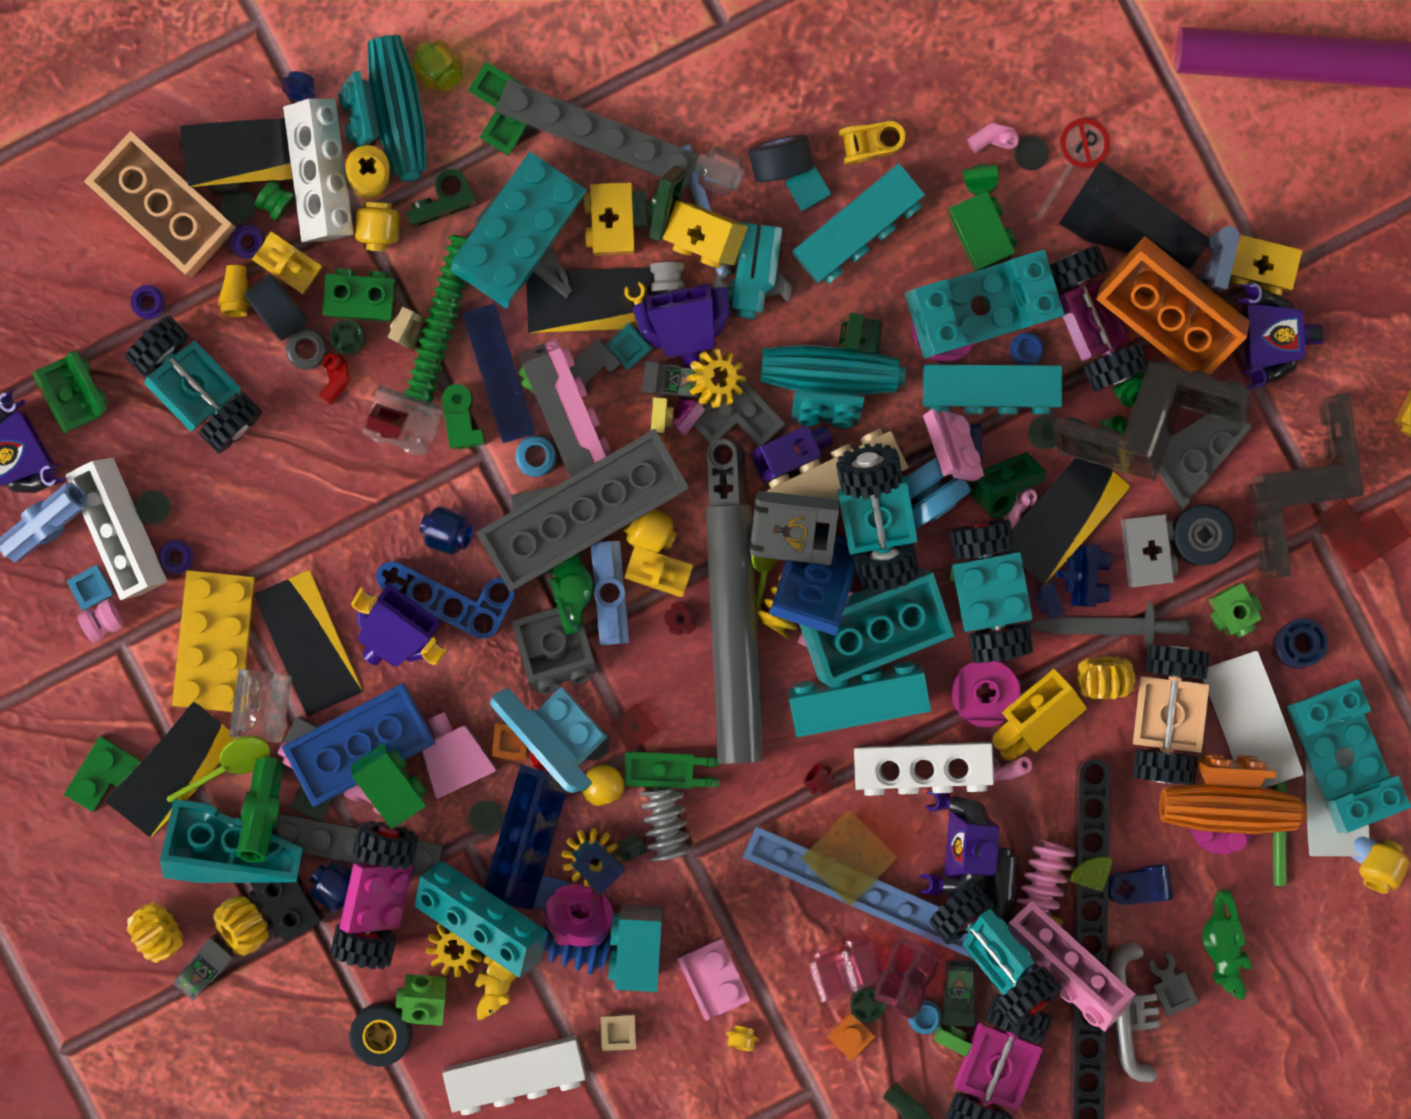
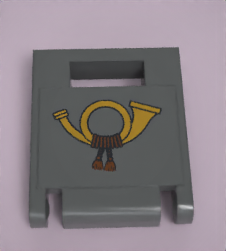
M767 491L757 492L750 554L757 557L832 565L840 501ZM816 522L829 523L828 539L826 536L815 535Z

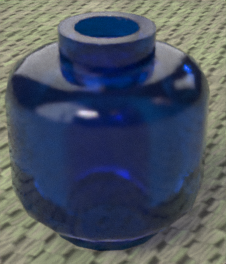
M438 506L430 514L423 516L420 523V533L423 534L424 543L428 548L454 555L468 547L473 534V525L469 523V518L465 513L444 506Z
M334 861L327 867L321 864L310 878V881L314 883L311 891L312 897L332 912H339L344 909L352 870L339 861Z

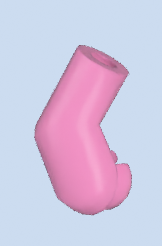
M989 123L966 139V141L976 154L989 144L1013 149L1019 143V136L1016 130L1010 126Z
M1028 488L1017 493L1013 509L1004 516V520H1010L1012 529L1021 520L1020 515L1030 505L1033 506L1036 503V492L1032 488Z

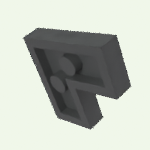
M745 381L736 383L743 392L739 396L732 394V404L726 405L722 401L720 407L713 408L711 401H709L704 406L705 411L693 425L711 444L715 440L720 439L738 423L760 447L779 431L785 423Z

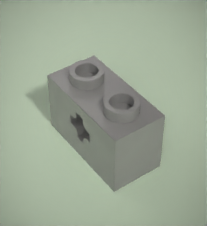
M1166 514L1120 520L1128 587L1174 583L1173 575H1178V564L1176 555L1170 554L1169 541H1174L1172 522L1166 521ZM1148 541H1150L1151 546H1157L1158 553L1152 555V561L1149 555L1143 554V548H1147L1149 545Z

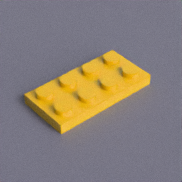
M186 570L172 706L188 708L192 702H196L206 710L242 712L256 577Z

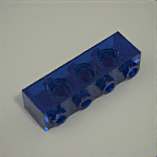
M520 764L484 889L509 906L533 909L567 791L563 789L548 771Z

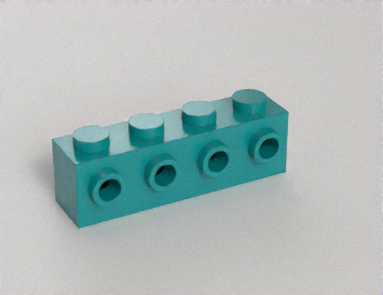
M898 163L796 247L792 255L817 285L824 280L829 285L844 272L841 266L851 258L855 263L870 251L867 244L874 238L878 237L882 241L896 229L893 223L902 215L909 219L923 206L919 201L923 199L925 194Z
M924 365L922 367V408L936 409L937 413L942 411L950 413V408H964V414L980 415L985 413V408H998L999 415H1018L1019 408L1032 409V415H1053V409L1062 407V366Z
M904 661L897 663L894 666L895 668L881 670L880 668H874L831 686L823 682L814 684L813 681H802L794 684V688L787 689L796 737L931 712L925 675L921 663L915 664L913 661Z
M444 861L439 862L420 876L414 905L420 911L519 978L541 962L548 931Z

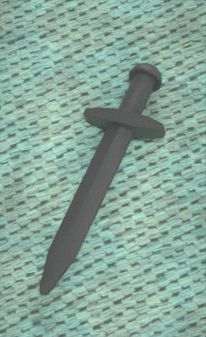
M1151 601L1147 602L1144 618L1054 617L1029 623V627L1032 629L1054 634L1144 635L1146 650L1148 645H1153L1155 633L1181 634V637H1185L1192 629L1191 622L1185 617H1181V620H1155Z

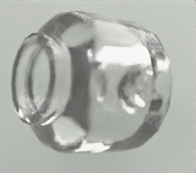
M714 146L709 150L708 154L700 153L694 172L699 173L698 184L700 187L725 197L731 191L737 193L747 167L742 166L743 160L740 155L719 146Z

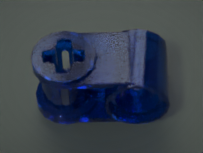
M1169 864L1147 866L1138 870L1112 874L1109 877L1108 898L1121 905L1154 903L1174 899ZM1121 881L1130 886V890L1124 892L1125 897L1122 894L1116 893V888L1122 884Z

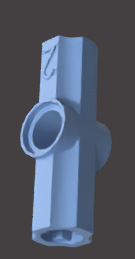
M73 482L66 483L46 500H42L26 509L21 514L22 520L0 537V551L3 556L11 559L14 563L22 561L40 545L46 544L60 536L65 531L64 525L87 507L86 500L88 497L84 490L77 487Z
M620 541L594 543L591 545L600 645L630 643ZM607 583L617 585L620 590L618 600L613 603L605 602L600 595L602 586Z

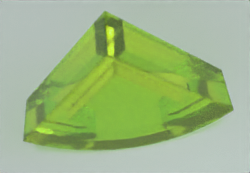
M1095 857L1086 860L1073 870L1069 881L1103 892L1113 859L1109 857Z

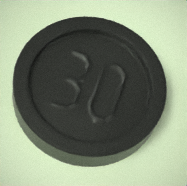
M1037 136L1024 137L1019 141L1014 150L1017 164L1021 168L1030 171L1041 168L1049 156L1047 144Z

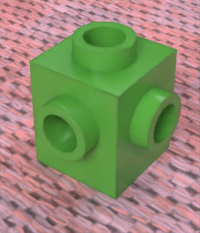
M1235 583L1207 598L1214 611L1210 614L1212 622L1219 632L1224 630L1226 635L1236 633L1238 638L1254 631L1256 629L1254 623L1262 620L1259 614L1262 606L1254 592L1248 593L1243 583ZM1235 607L1239 610L1237 617L1233 614Z
M406 974L404 988L397 987L396 1008H402L401 1020L418 1025L442 1026L447 977Z

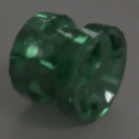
M342 320L332 327L330 341L338 352L344 355H354L364 348L366 334L358 323L352 320Z
M863 985L856 988L852 992L849 1001L853 1015L862 1022L870 1023L876 1021L884 1012L885 1003L883 997L872 986Z

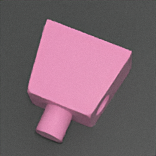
M445 712L426 720L436 744L422 751L437 799L498 770L494 761L467 724L453 730Z

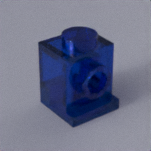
M597 838L591 844L585 840L572 853L576 858L572 866L600 895L626 868ZM592 859H599L603 867L599 871H593L589 867V862Z

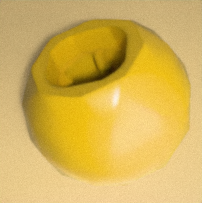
M597 765L589 769L585 774L592 781V784L582 793L585 799L593 806L609 804L622 797L624 779L621 773L614 767Z

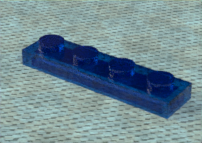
M493 303L462 313L503 444L536 434L496 304Z

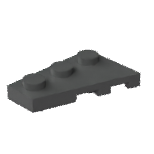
M1232 398L1145 452L1180 510L1184 509L1194 494L1205 484L1210 475L1226 459L1252 426L1236 400Z

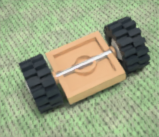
M1148 645L1145 672L1172 675V677L1160 679L1141 676L1133 744L1158 747L1162 752L1136 750L1132 777L1159 783L1194 784L1197 757L1174 754V750L1202 753L1210 685L1184 682L1179 676L1207 679L1210 652L1190 650L1188 647L1171 645L1169 647Z

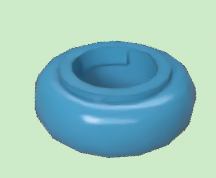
M533 435L526 437L519 443L515 459L517 466L524 474L530 477H541L553 470L557 463V451L555 445L544 436ZM532 446H539L546 450V460L541 466H532L527 462L526 453Z

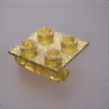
M848 810L843 816L841 815L832 824L833 826L801 859L851 906L898 857L859 818Z

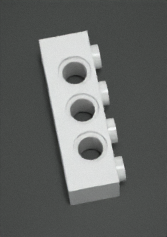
M306 99L284 106L301 242H329L354 235L336 99Z
M992 742L858 746L854 748L856 790L864 789V795L867 796L884 795L885 789L898 788V794H918L919 787H932L933 793L953 792V786H967V792L987 791V785H994L995 783ZM960 758L968 764L967 775L956 777L951 773L949 765L953 759ZM928 760L933 764L934 773L930 778H922L916 773L915 766L918 761ZM893 761L899 766L900 774L898 778L887 779L884 777L881 771L884 762Z

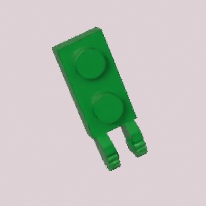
M626 751L624 786L692 789V786L720 787V779L715 777L693 778V765L716 767L721 766V764L718 763L717 757H694V754Z

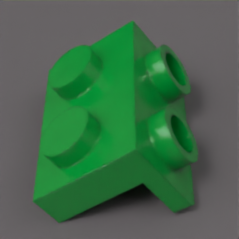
M76 350L69 352L65 358L42 367L32 374L64 435L101 418L107 411V400L103 391L99 387H95L90 378L91 370L89 364L84 357H79Z

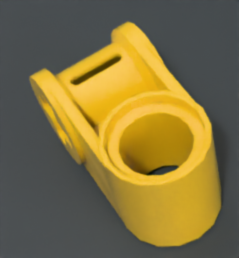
M894 121L856 125L838 131L839 136L843 137L846 158L843 160L845 165L859 164L876 158L895 155L902 150L905 144V131L899 123ZM884 131H895L899 135V142L892 147L885 146L880 140V136ZM854 138L857 139V144H858V149H859L858 152L856 151V148H855Z

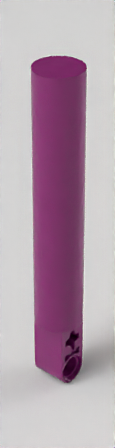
M1180 27L1175 48V72L1179 74L1411 89V42Z

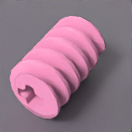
M1039 839L1044 845L1033 846L1032 850L1040 856V859H1030L1028 861L1036 869V872H1027L1024 875L1032 882V885H1025L1020 888L1028 895V898L1017 899L1016 902L1026 907L1033 901L1046 914L1053 915L1049 910L1060 909L1061 904L1053 899V897L1063 896L1065 893L1057 884L1067 883L1069 880L1067 876L1061 873V870H1071L1073 866L1065 860V857H1075L1077 852L1071 848Z

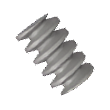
M673 788L640 792L641 796L650 797L651 801L642 805V809L652 811V815L644 818V823L654 825V828L645 832L648 837L656 838V842L648 845L647 849L658 852V855L649 859V861L674 859L691 852L690 846L680 844L689 838V833L678 830L687 825V819L677 817V815L685 811V806L675 803L684 797L683 792L673 790Z

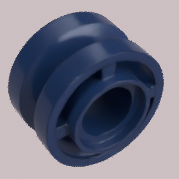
M1298 619L1284 625L1279 629L1274 639V650L1278 659L1284 665L1294 669H1302L1318 663L1326 654L1328 639L1324 629L1310 619ZM1297 635L1302 636L1307 642L1305 653L1298 651L1294 645Z

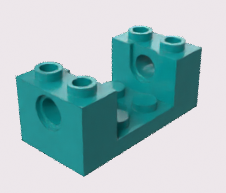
M1045 249L949 280L945 279L918 287L904 293L924 359L1065 316ZM979 296L987 301L988 310L983 316L976 315L971 309V302L974 297Z
M1359 679L1346 682L1286 706L1338 833H1349L1411 808L1399 776H1390L1366 719L1365 713L1370 712L1371 708ZM1341 747H1346L1353 753V761L1348 767H1342L1336 762L1335 754Z

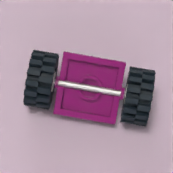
M1099 246L1089 247L1050 264L1058 293L1071 287L1075 288V290L1059 296L1065 315L1062 318L1067 325L1081 361L1099 354H1103V356L1108 355L1083 367L1093 392L1112 384L1113 386L1132 378L1133 375L1151 368L1140 343L1114 353L1117 351V347L1131 342L1124 322L1096 300L1100 284L1105 279L1088 284V280L1109 271Z

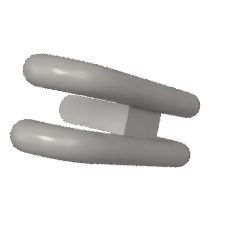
M1134 942L1123 944L1115 949L1109 958L1108 970L1126 986V965L1131 960L1140 959L1143 956L1144 951L1142 947ZM1157 993L1135 994L1128 1009L1114 1022L1120 1065L1131 1078L1139 1082H1153L1158 1076L1157 1071L1151 1065L1136 1063L1132 1031L1161 1027L1160 1020L1152 1019L1146 1021V1016L1159 1014L1158 1006L1145 1007L1144 1002L1157 1001Z

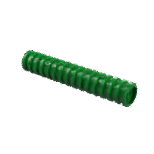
M455 234L449 236L451 245L446 247L448 255L443 257L445 266L440 267V271L443 273L442 276L437 277V281L440 283L438 287L434 288L436 297L431 298L433 307L428 308V312L431 314L430 317L425 319V322L428 323L427 327L422 329V332L425 333L424 338L419 339V343L422 345L421 348L416 350V353L419 354L418 358L413 360V363L416 364L415 369L410 370L413 376L412 379L407 381L410 384L409 389L404 391L407 397L427 403L434 401L432 392L437 391V387L434 385L436 381L440 380V377L437 376L438 372L443 370L441 361L446 360V356L443 354L444 351L449 349V346L446 345L447 341L452 339V336L449 335L450 330L455 329V326L452 325L453 320L458 319V315L455 313L456 310L461 308V305L458 304L459 299L463 300L462 289L467 288V285L464 284L465 280L450 271L451 263L468 239L467 237Z

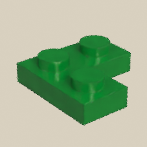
M485 62L468 92L496 109L507 80L509 79L519 84L522 83ZM494 112L479 138L510 157L528 125Z
M99 736L64 795L94 812L110 786L113 784L118 787L142 760L107 738Z

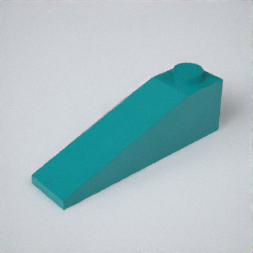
M174 799L160 857V865L163 878L195 883L297 882L303 848L271 834L266 860L257 863L246 862L236 856L243 824L241 819L237 817L233 819L220 813L218 808L206 803Z

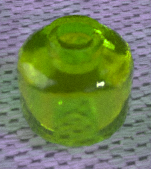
M443 40L426 41L416 49L413 70L429 89L433 91H448L460 82L463 76V60L447 42Z

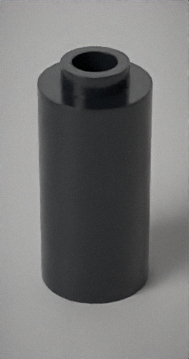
M998 847L996 873L993 876L985 877L983 892L995 905L992 908L994 914L1002 918L1008 926V923L1016 914L1020 856L1013 855V849Z

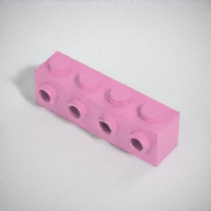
M1033 901L1008 923L1009 932L1019 944L1024 945L1028 949L1031 959L1035 962L1031 967L1032 970L1045 966L1063 988L1059 995L1065 1001L1075 1004L1083 1012V1016L1090 1024L1099 1026L1105 1032L1128 1009L1135 993Z

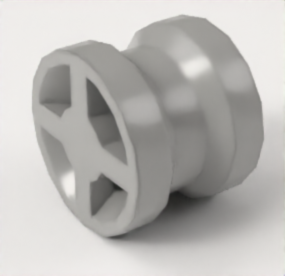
M661 262L650 264V272L654 274L651 292L667 293L685 289V283L681 281L684 263Z

